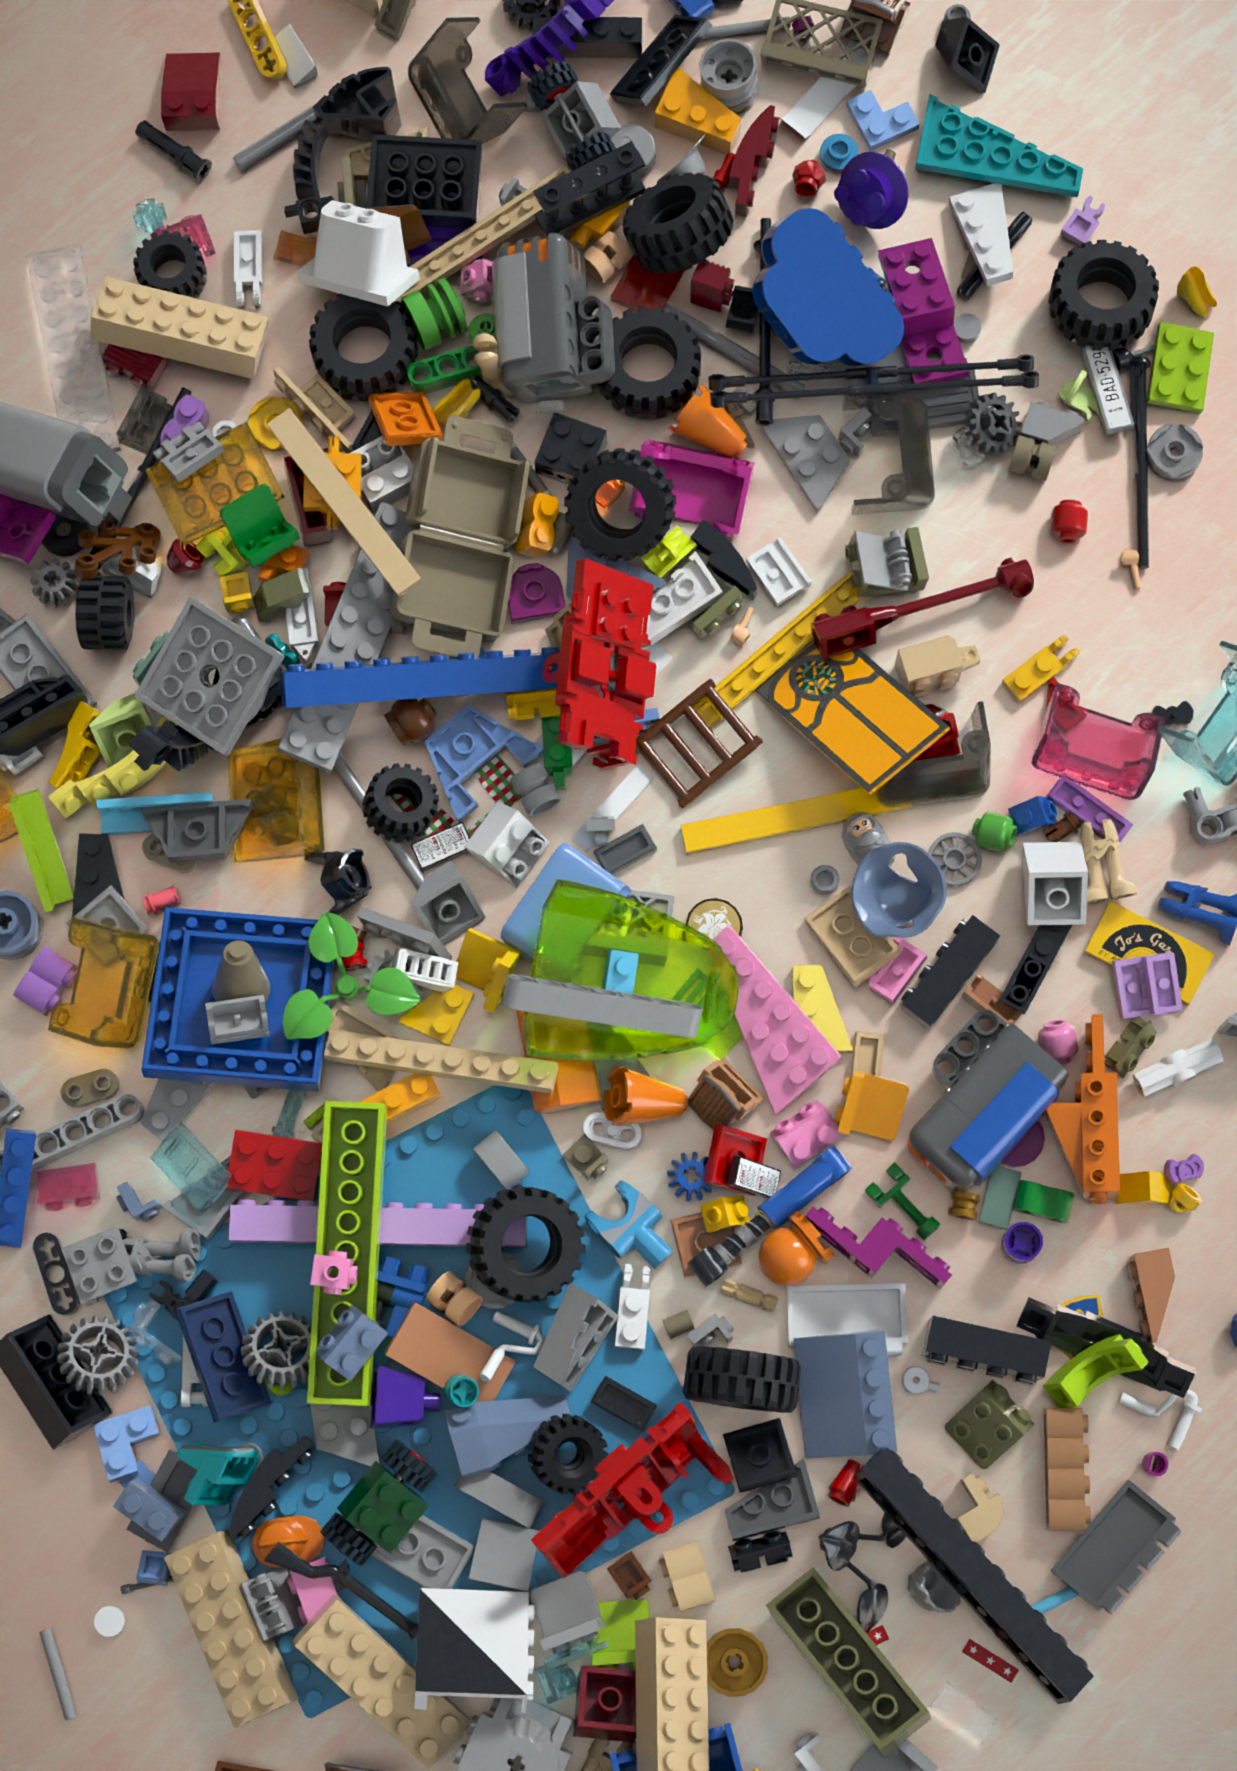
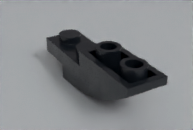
M1072 925L1038 926L998 1002L1025 1015Z
M304 1435L285 1455L274 1448L254 1471L242 1491L232 1517L229 1535L233 1539H238L240 1536L245 1539L257 1527L254 1522L261 1515L266 1518L278 1507L276 1501L280 1498V1495L273 1487L275 1485L281 1487L292 1476L289 1471L297 1463L302 1466L314 1455L311 1450L316 1445L307 1436Z

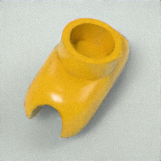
M1199 266L1190 267L1178 282L1177 295L1182 299H1186L1196 314L1205 317L1209 314L1205 305L1216 307L1217 299L1207 282L1205 271Z
M469 379L460 381L432 409L436 420L443 427H446V421L450 416L455 415L466 418L468 412L480 397V389L473 390Z

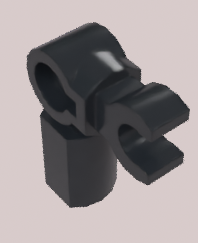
M203 1269L184 1292L186 1294L184 1298L178 1293L173 1294L171 1285L162 1280L159 1284L165 1289L164 1295L157 1297L155 1294L150 1293L149 1296L154 1302L165 1304V1310L174 1319L178 1320L175 1313L177 1308L205 1300L219 1281Z

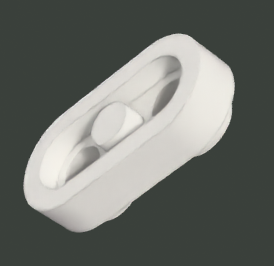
M601 1112L590 1114L584 1121V1133L592 1142L628 1150L636 1147L641 1140V1129L638 1124L613 1126L611 1125L613 1121H607L605 1113ZM595 1124H602L604 1130L601 1133H595L593 1126ZM625 1130L631 1131L632 1138L624 1140L621 1137L622 1132Z

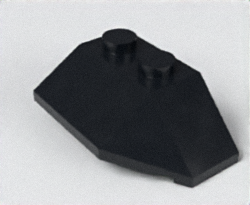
M62 675L60 678L49 677L32 680L0 699V755L18 757L67 727L84 695L83 690L69 675Z

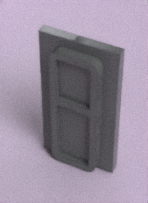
M170 1449L150 1486L187 1512L169 1538L161 1542L132 1520L126 1530L168 1553L194 1506L184 1500V1497L188 1491V1484L195 1476L197 1470L178 1458L176 1452Z

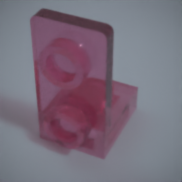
M201 214L186 216L178 223L170 226L162 225L150 233L151 237V234L157 233V236L163 235V230H168L169 234H173L174 230L179 231L182 237L185 234L192 236L199 249H203L205 257L216 254Z

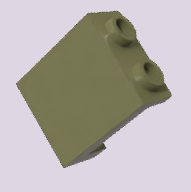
M918 527L907 528L904 534L906 546L904 549L908 551L906 557L909 558V568L912 574L908 591L863 584L855 536L852 535L849 544L845 546V556L847 562H851L853 571L850 574L851 585L857 589L858 597L924 590L929 580Z

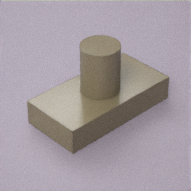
M383 0L374 25L395 38L402 36L416 0Z

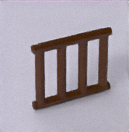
M711 678L636 738L635 750L641 751L679 798L677 801L681 808L695 800L763 743L760 737L752 735L715 690V682ZM705 696L745 743L733 754L728 751L693 708ZM683 714L723 761L711 772L705 768L671 726ZM661 732L700 778V781L688 791L649 744Z

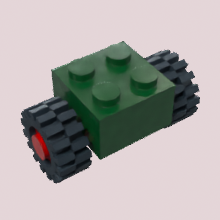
M397 1439L381 1457L393 1469L395 1474L393 1475L375 1461L337 1507L343 1516L335 1512L320 1531L335 1548L359 1566H362L376 1550L377 1546L374 1542L390 1554L429 1507L420 1495L404 1482L406 1480L411 1486L422 1493L436 1477L437 1472L417 1453Z

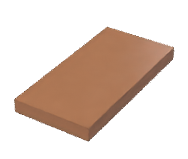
M414 1301L384 1352V1355L443 1389L446 1381L453 1375L461 1374L473 1379L479 1387V1397L476 1402L494 1401L516 1363L514 1359L504 1354V1358L489 1382L483 1381L479 1375L496 1349Z

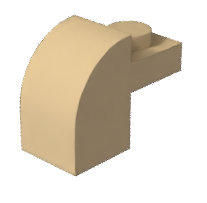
M971 1473L960 1481L975 1507L955 1518V1520L963 1526L964 1533L971 1541L979 1542L998 1528L1003 1517V1502L999 1493L988 1499L986 1493L989 1492L987 1485L981 1476L975 1478L974 1474Z

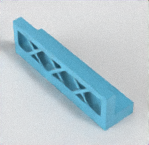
M211 792L96 800L97 809L101 814V834H108V836L153 833L141 812L142 807L216 802Z

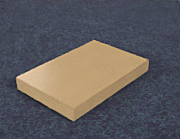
M849 885L806 916L804 922L852 984L857 987L901 955L902 951L891 937L875 936L863 927L853 908L851 898L852 887Z

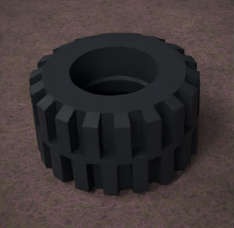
M163 230V235L157 236V233L151 234V240L148 241L145 238L142 241L143 248H137V257L133 260L134 272L139 285L194 298V294L200 295L202 292L200 285L205 286L206 284L205 275H207V269L198 245L195 241H191L190 236L185 234L182 237L179 231L174 230L173 234H169L168 230ZM178 260L185 264L183 270L174 277L162 278L156 275L157 269L167 261Z
M399 763L392 765L391 769L386 766L381 769L380 773L377 772L373 776L363 799L362 806L364 808L362 812L363 817H368L366 821L368 827H375L374 833L377 836L382 833L385 835V840L390 841L391 838H395L396 843H402L404 838L408 842L413 841L415 836L420 837L424 834L425 829H428L438 808L439 795L435 794L437 791L436 785L430 784L432 778L428 774L425 776L421 774L422 769L417 767L416 770L411 769V764L405 763L404 767H400ZM391 794L404 795L411 800L415 810L411 812L397 811L388 804L386 796Z

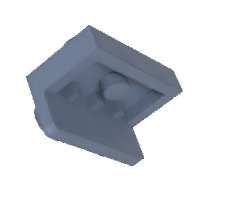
M352 1305L349 1310L344 1311L340 1315L337 1325L330 1334L325 1335L321 1339L315 1353L326 1364L351 1381L387 1336L388 1332Z

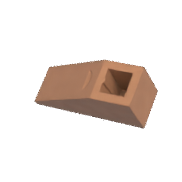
M1169 1248L1136 1253L1130 1256L1131 1262H1127L1130 1280L1135 1279L1137 1291L1133 1292L1136 1309H1141L1143 1320L1139 1321L1142 1338H1147L1150 1344L1158 1340L1175 1279Z

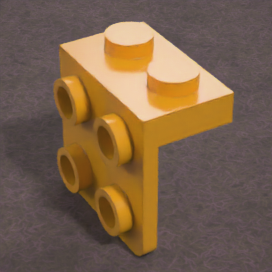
M853 1070L852 1077H846L841 1093L846 1095L844 1106L838 1105L834 1122L839 1123L837 1132L849 1135L850 1130L890 1141L894 1140L897 1136L909 1093L908 1085Z

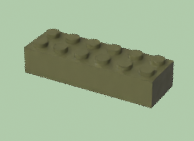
M814 1567L766 1604L770 1615L883 1758L931 1720L927 1708Z

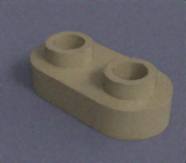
M154 833L145 838L142 850L149 861L183 874L192 872L197 867L199 860L169 862L162 848L158 851L152 850V845L159 843Z
M108 1069L92 1071L68 1079L62 1085L61 1097L70 1107L81 1108L115 1096L120 1086L119 1079ZM106 1078L108 1080L107 1086L100 1088L98 1085L99 1081ZM79 1087V1095L72 1097L70 1094L72 1088Z

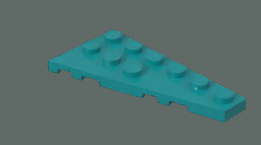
M929 94L915 169L1078 198L1084 168L1055 154L1048 155L1038 150L1037 145L1030 142L1027 144L1015 139L1014 134L979 117L972 118L960 112L961 108L952 104L951 106L945 105L938 101V97Z

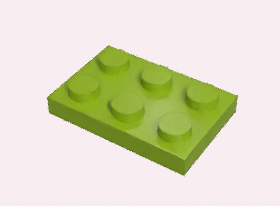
M1166 322L1158 324L1147 403L1199 414L1202 413L1205 404L1214 332Z

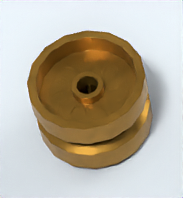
M729 1628L714 1634L708 1640L707 1683L718 1693L729 1697L745 1696L755 1691L764 1681L768 1670V1655L762 1642L753 1633L740 1628ZM737 1656L740 1659V1665L737 1668L729 1666L728 1660L730 1657Z

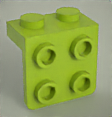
M645 1599L597 1603L606 1627L598 1630L599 1637L591 1640L592 1666L599 1665V1667L617 1669V1664L629 1663L630 1669L636 1668L635 1620L650 1618L648 1601Z

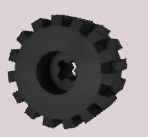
M96 576L93 579H81L77 590L75 609L76 631L81 648L90 650L128 649L134 628V596L128 577Z

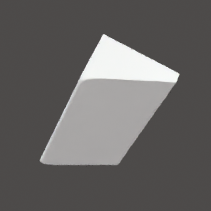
M290 24L287 25L275 36V40L286 61L287 68L285 73L295 88L316 77L318 73L316 65Z

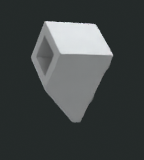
M1030 402L1020 435L1034 439L1037 445L1041 442L1056 445L1080 433L1085 418L1080 417L1078 413L1071 410L1060 411L1053 409L1051 405L1044 402Z

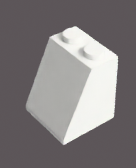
M1081 842L1023 843L1022 872L1027 925L1086 924L1088 869Z

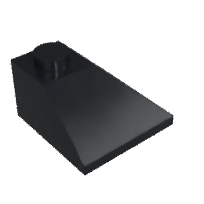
M967 16L942 21L935 43L936 48L950 68L979 92L986 93L1000 44Z

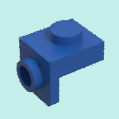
M1036 796L1008 808L1013 824L1017 826V836L1025 835L1044 826H1052L1057 822L1055 817L1057 816L1056 807L1047 797Z

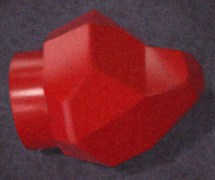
M815 160L803 161L794 168L792 176L795 183V191L802 197H813L826 182L825 173Z

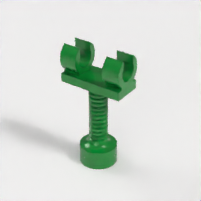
M894 1162L886 1172L897 1184L884 1194L872 1182L865 1189V1192L879 1208L884 1206L890 1199H893L917 1223L918 1229L916 1233L923 1240H926L941 1224L933 1216L929 1218L924 1217L920 1210L901 1193V1189L911 1178Z

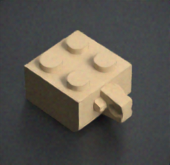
M947 635L898 649L894 666L900 684L918 698L928 694V690L939 687L940 690H946L954 687L956 682H959L963 671L980 664V657L975 645L958 647L956 640Z

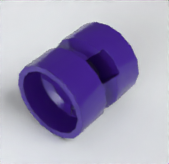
M1018 1222L1012 1225L1001 1240V1251L1004 1257L1009 1262L1017 1265L1032 1261L1040 1253L1043 1246V1236L1040 1230L1034 1224L1028 1222Z

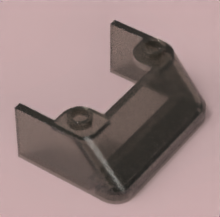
M479 17L446 18L410 62L408 77L441 138L482 140L483 144L504 134L528 106L526 102L493 104L487 111L465 72V69L471 63L473 55L467 38L481 22Z
M900 393L851 397L844 395L842 411L861 410L864 407L865 409H874L876 415L883 420H898L903 474H893L885 478L881 486L882 498L854 500L851 515L921 510L929 507L935 497L928 411L924 401Z
M983 701L977 702L971 714L973 731L968 732L963 737L961 755L911 761L876 790L879 803L887 808L965 800L983 796L990 786L991 742Z

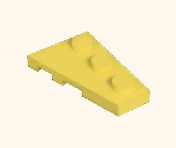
M822 965L793 966V1000L839 1053H852V1045Z

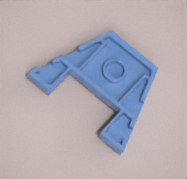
M468 704L424 740L455 818L459 823L479 807L478 803L461 785L462 782L504 747L510 751L524 768L544 752L539 744L525 739L523 735L514 730H509L499 724L498 721Z

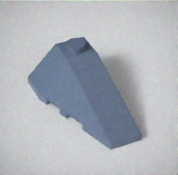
M566 1396L475 1402L468 1407H456L445 1410L462 1478L492 1471L501 1465L500 1461L513 1453L517 1456L525 1451L524 1447L529 1442L536 1440L532 1436L534 1431L536 1430L540 1433L543 1430L540 1426L543 1421L550 1424L552 1423L550 1417L557 1415L562 1418V1414H570Z

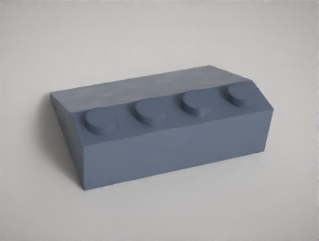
M873 1330L793 1338L795 1360H798L801 1365L799 1400L805 1458L873 1455L885 1448L897 1452L885 1331Z

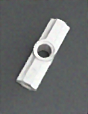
M1210 1039L1186 1051L1183 1049L1162 1058L1159 1063L1137 1071L1132 1076L1138 1092L1144 1098L1171 1085L1172 1087L1180 1085L1196 1077V1074L1219 1065L1224 1060L1218 1044L1213 1039Z

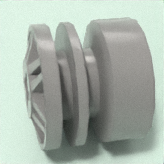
M734 39L718 40L709 45L702 53L699 62L701 86L734 113L746 109L756 99L759 89L755 54L748 45Z

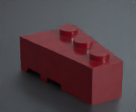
M328 448L322 449L324 453L328 452ZM290 456L284 457L285 473L304 547L332 541L333 520L332 530L326 529L327 514L320 511H304V474Z

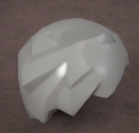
M929 1561L922 1563L908 1576L910 1596L923 1609L941 1613L952 1612L961 1604V1596Z

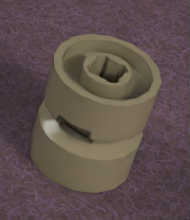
M1019 435L1008 470L1021 474L1029 471L1031 477L1046 481L1057 446L1044 442L1037 445L1034 439ZM1032 454L1040 458L1039 462L1030 461Z

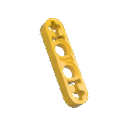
M228 0L260 73L271 80L281 79L286 72V61L258 0H243L244 5L239 3L240 0ZM255 14L257 22L252 28H248L247 20L251 15ZM266 37L267 45L263 50L259 51L257 47L258 42L261 38ZM270 60L276 63V64H274V66H273V68H274V71H273V72L270 71V69L272 68V64H271Z

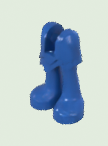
M1167 881L1164 890L1183 899L1180 903L1172 899L1160 898L1158 908L1163 913L1182 921L1190 920L1212 927L1218 931L1220 941L1230 946L1237 927V893L1232 896L1207 892L1208 888L1200 887V885ZM1201 904L1220 909L1230 916L1206 911L1199 907Z

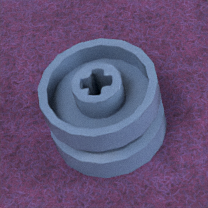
M8 890L0 891V959L8 961L23 959L33 953L40 944L44 932L43 920L37 909L21 894Z

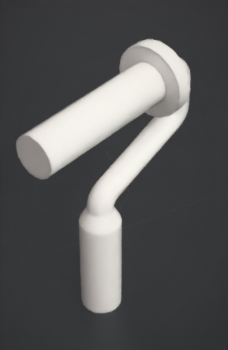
M497 1311L493 1322L528 1338V1344L534 1345L536 1341L538 1343L535 1348L507 1344L501 1345L494 1350L479 1377L483 1381L489 1382L503 1360L505 1351L529 1355L539 1354L545 1341V1337L540 1334L542 1327L536 1325L533 1328Z
M1188 1390L1185 1395L1190 1398V1402L1182 1400L1181 1404L1185 1407L1168 1444L1178 1450L1196 1411L1201 1413L1202 1408L1196 1406L1198 1398L1191 1390ZM1125 1392L1121 1394L1118 1403L1146 1416L1158 1417L1179 1396L1172 1394L1157 1410L1152 1405Z

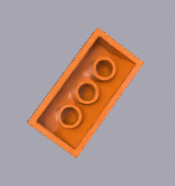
M516 1010L524 1056L526 1058L557 1062L559 1066L553 1094L531 1091L535 1112L552 1114L602 1101L587 1021Z

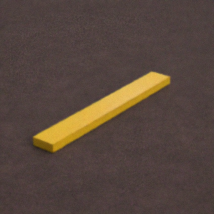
M852 569L716 685L715 690L732 710L814 641L811 633V623L814 622L818 615L823 613L828 614L830 617L839 615L845 607L849 605L855 606L864 598L858 597L857 589L851 585L850 574L853 571ZM706 696L693 706L710 729L724 718Z
M905 779L886 782L871 795L862 788L682 824L681 831L686 854L846 822L851 815L858 812H865L876 816L910 809L911 804Z

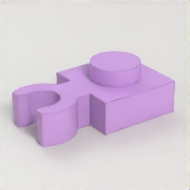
M1091 195L1084 202L1083 212L1076 208L1060 233L1079 246L1089 241L1099 225V221L1096 218L1103 214L1105 204L1102 203L1098 209H1092L1090 207L1093 199Z

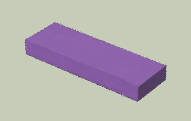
M1065 774L1059 778L1046 795L1049 800L1067 814L1073 812L1081 824L1091 822L1094 834L1101 839H1104L1102 819L1112 820L1118 834L1119 843L1133 825Z

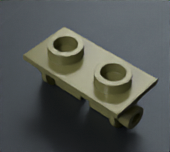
M1137 1017L1135 1020L1132 1019L1120 1035L1128 1043L1123 1045L1116 1040L1104 1056L1106 1058L1105 1065L1112 1070L1116 1067L1121 1078H1124L1128 1072L1134 1070L1139 1056L1144 1049H1148L1153 1044L1157 1032L1150 1020L1146 1022L1140 1017Z

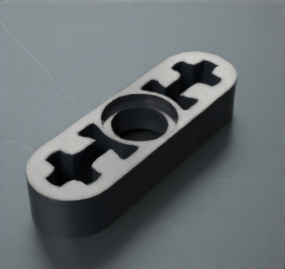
M42 1233L35 1238L33 1250L51 1306L56 1313L62 1316H70L78 1310L80 1299L61 1249L63 1248L62 1243L57 1236L51 1233ZM47 1239L49 1242L55 1243V1246L51 1247V1253L54 1258L59 1256L60 1260H53L44 1265V1261L50 1259L48 1253L41 1251L40 1247L44 1246V1240ZM54 1266H61L64 1270L63 1279L57 1283L51 1282L48 1276L50 1269ZM69 1284V1288H63L66 1297L73 1298V1301L69 1303V1309L66 1310L64 1307L58 1306V1303L62 1301V1296L58 1290L53 1293V1288H62Z

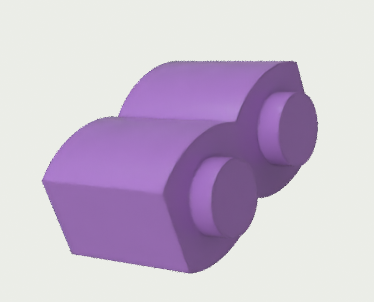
M188 394L182 397L175 407L174 418L162 430L160 442L162 443L166 439L172 440L182 433L181 429L187 425L191 427L198 421L206 429L209 413L205 403Z
M44 946L13 995L47 1016L50 1011L53 1013L59 1007L62 1001L60 995L64 988L71 987L78 975L75 972L77 966Z

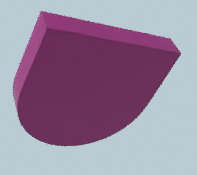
M530 563L519 567L512 575L508 600L512 624L551 618L566 606L561 580L550 568L539 563Z

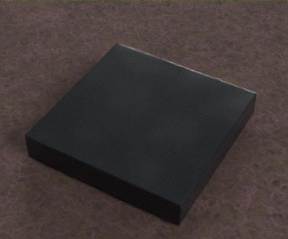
M780 1418L723 1434L739 1493L797 1477Z

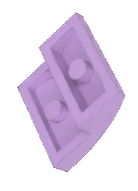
M1174 952L1112 961L1120 1018L1126 1019L1183 1010Z

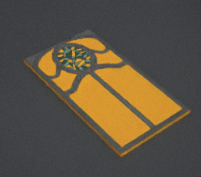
M812 643L755 690L757 695L869 795L878 790L950 730L949 725L860 649L822 659L815 643Z

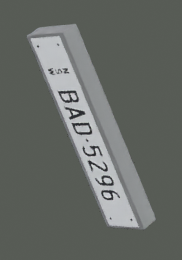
M1086 345L1085 348L1079 346L1106 435L1132 430L1134 422L1112 350L1108 351V347H1102L1101 351L1093 350L1092 346Z

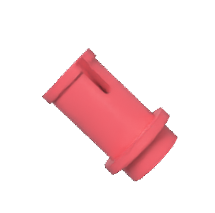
M174 885L151 895L148 892L146 893L147 896L142 898L147 913L153 912L154 915L157 914V910L180 903Z

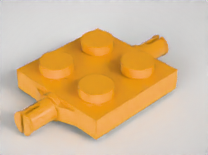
M328 436V452H325V454L361 499V453L344 454L339 452L340 437L334 436L333 446V437ZM304 475V511H320L327 514L326 529L332 530L333 520V529L337 530L338 518Z

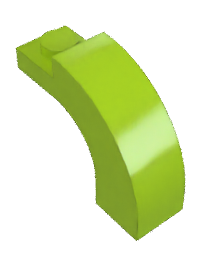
M1120 1334L1097 1342L1077 1354L1056 1371L1043 1387L1058 1408L1078 1407L1088 1394L1101 1383L1121 1373L1142 1370L1147 1365L1148 1360L1142 1354L1141 1348L1132 1339L1124 1340Z

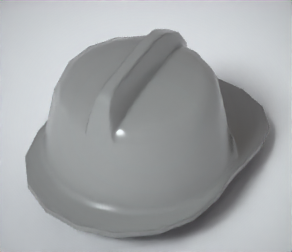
M705 135L702 136L680 163L658 181L670 179V176L677 174L682 176L684 173L690 172L694 175L696 173L705 174V164L696 148Z

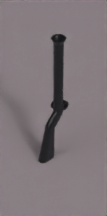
M279 1541L266 1555L264 1561L311 1579L333 1577L337 1589H349L407 1632L411 1640L417 1635L418 1624L411 1621L349 1575L350 1567L347 1564V1559L339 1564V1566L334 1564L311 1566Z

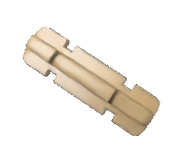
M728 1278L723 1281L721 1287L723 1295L729 1297L733 1295L737 1300L756 1307L758 1305L763 1306L762 1309L770 1312L775 1310L778 1302L777 1296L769 1293L765 1295L761 1290L742 1283L738 1285L736 1281Z

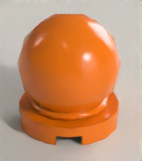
M798 1210L789 1217L790 1228H778L770 1232L760 1245L758 1254L759 1267L764 1276L778 1285L795 1286L806 1281L814 1271L816 1260L827 1264L835 1257L830 1246L825 1248L817 1239L821 1236L818 1230Z

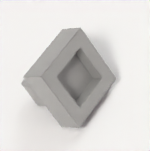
M614 816L586 817V831H595V845L607 844L606 831L615 830Z

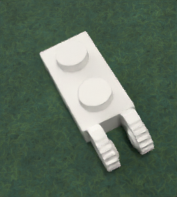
M261 230L234 231V284L236 286L237 306H244L245 295L243 286H253L252 301L254 306H261V286L263 285V234Z
M625 1264L623 1286L620 1287L619 1317L617 1318L615 1347L644 1350L650 1290H648L650 1266H643L641 1270V1289L629 1288L633 1269L631 1268L632 1264Z

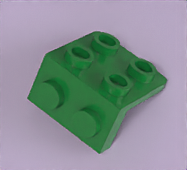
M267 484L259 485L220 510V516L239 555L252 567L264 564L271 556L290 548L294 542L301 539L297 530L285 520Z

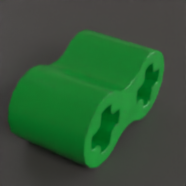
M1020 1180L1013 1210L1066 1224L1069 1220L1074 1194L1066 1190Z

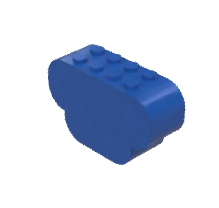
M813 208L801 209L784 216L765 233L761 244V253L767 266L757 274L753 282V301L789 352L800 362L813 365L837 359L849 366L876 363L894 351L903 337L904 323L901 314L894 306L896 300L889 291H883L878 284L880 279L875 271L870 267L866 268L861 261L863 256L858 248L854 245L850 246L844 238L846 233L842 226L837 222L833 223L824 212Z

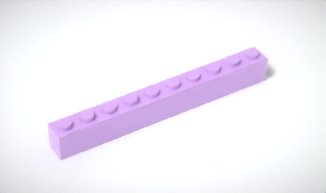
M238 1200V1205H230L229 1241L232 1243L316 1244L319 1206H315L314 1201H297V1206H285V1201L268 1200L267 1205H256V1200ZM388 1202L385 1208H382L380 1246L466 1247V1243H470L471 1237L467 1235L468 1227H473L475 1219L472 1217L476 1210L481 1211L484 1205L475 1204L474 1209H462V1204H445L444 1209H433V1204L415 1203V1208H403V1203ZM527 1216L519 1217L510 1223L503 1234L501 1248L527 1249Z

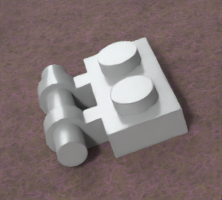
M199 421L191 427L187 425L181 429L182 433L170 441L166 439L160 444V448L152 452L156 460L162 462L164 468L178 483L225 452L222 444L208 429H204Z

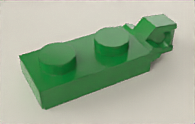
M542 717L544 767L548 775H553V783L556 790H565V774H572L571 769H573L572 748L558 743L560 717Z

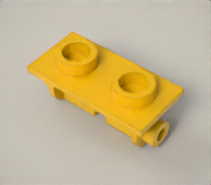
M556 688L506 694L509 720L515 719V722H517L518 720L534 719V713H540V718L560 717L561 707L555 705Z

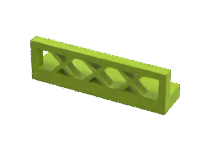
M36 789L12 796L9 807L44 911H52L55 904L74 899V893L40 791Z

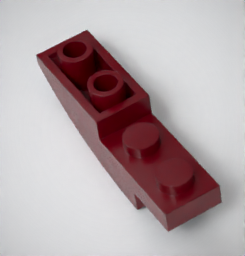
M769 105L757 117L744 135L736 151L729 175V188L738 190L735 215L746 217L747 207H753L755 191L751 190V184L758 180L759 167L766 168L767 158H773L775 142H770L771 134H777L779 117H774L775 106Z

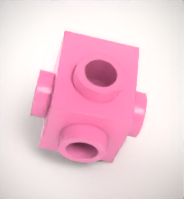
M486 259L475 260L472 264L461 268V295L470 297L475 302H487L489 298L493 297L491 261Z
M329 1250L328 1256L315 1254L310 1285L324 1287L323 1293L341 1295L342 1289L350 1290V1284L355 1285L358 1266H353L354 1260L347 1259L346 1252ZM337 1267L339 1274L333 1278L331 1272Z

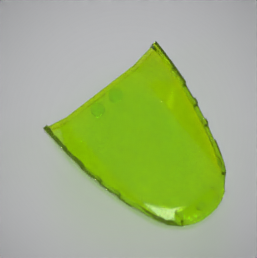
M556 880L542 907L531 977L602 988L608 949L638 953L633 994L688 1002L701 1006L703 1011L697 1037L695 1038L525 1011L523 1029L527 1055L578 1061L645 1058L706 1044V1041L716 1033L726 1028L736 1010L739 983L735 966L729 962L721 950L723 949L691 926L644 903L600 888L566 880Z

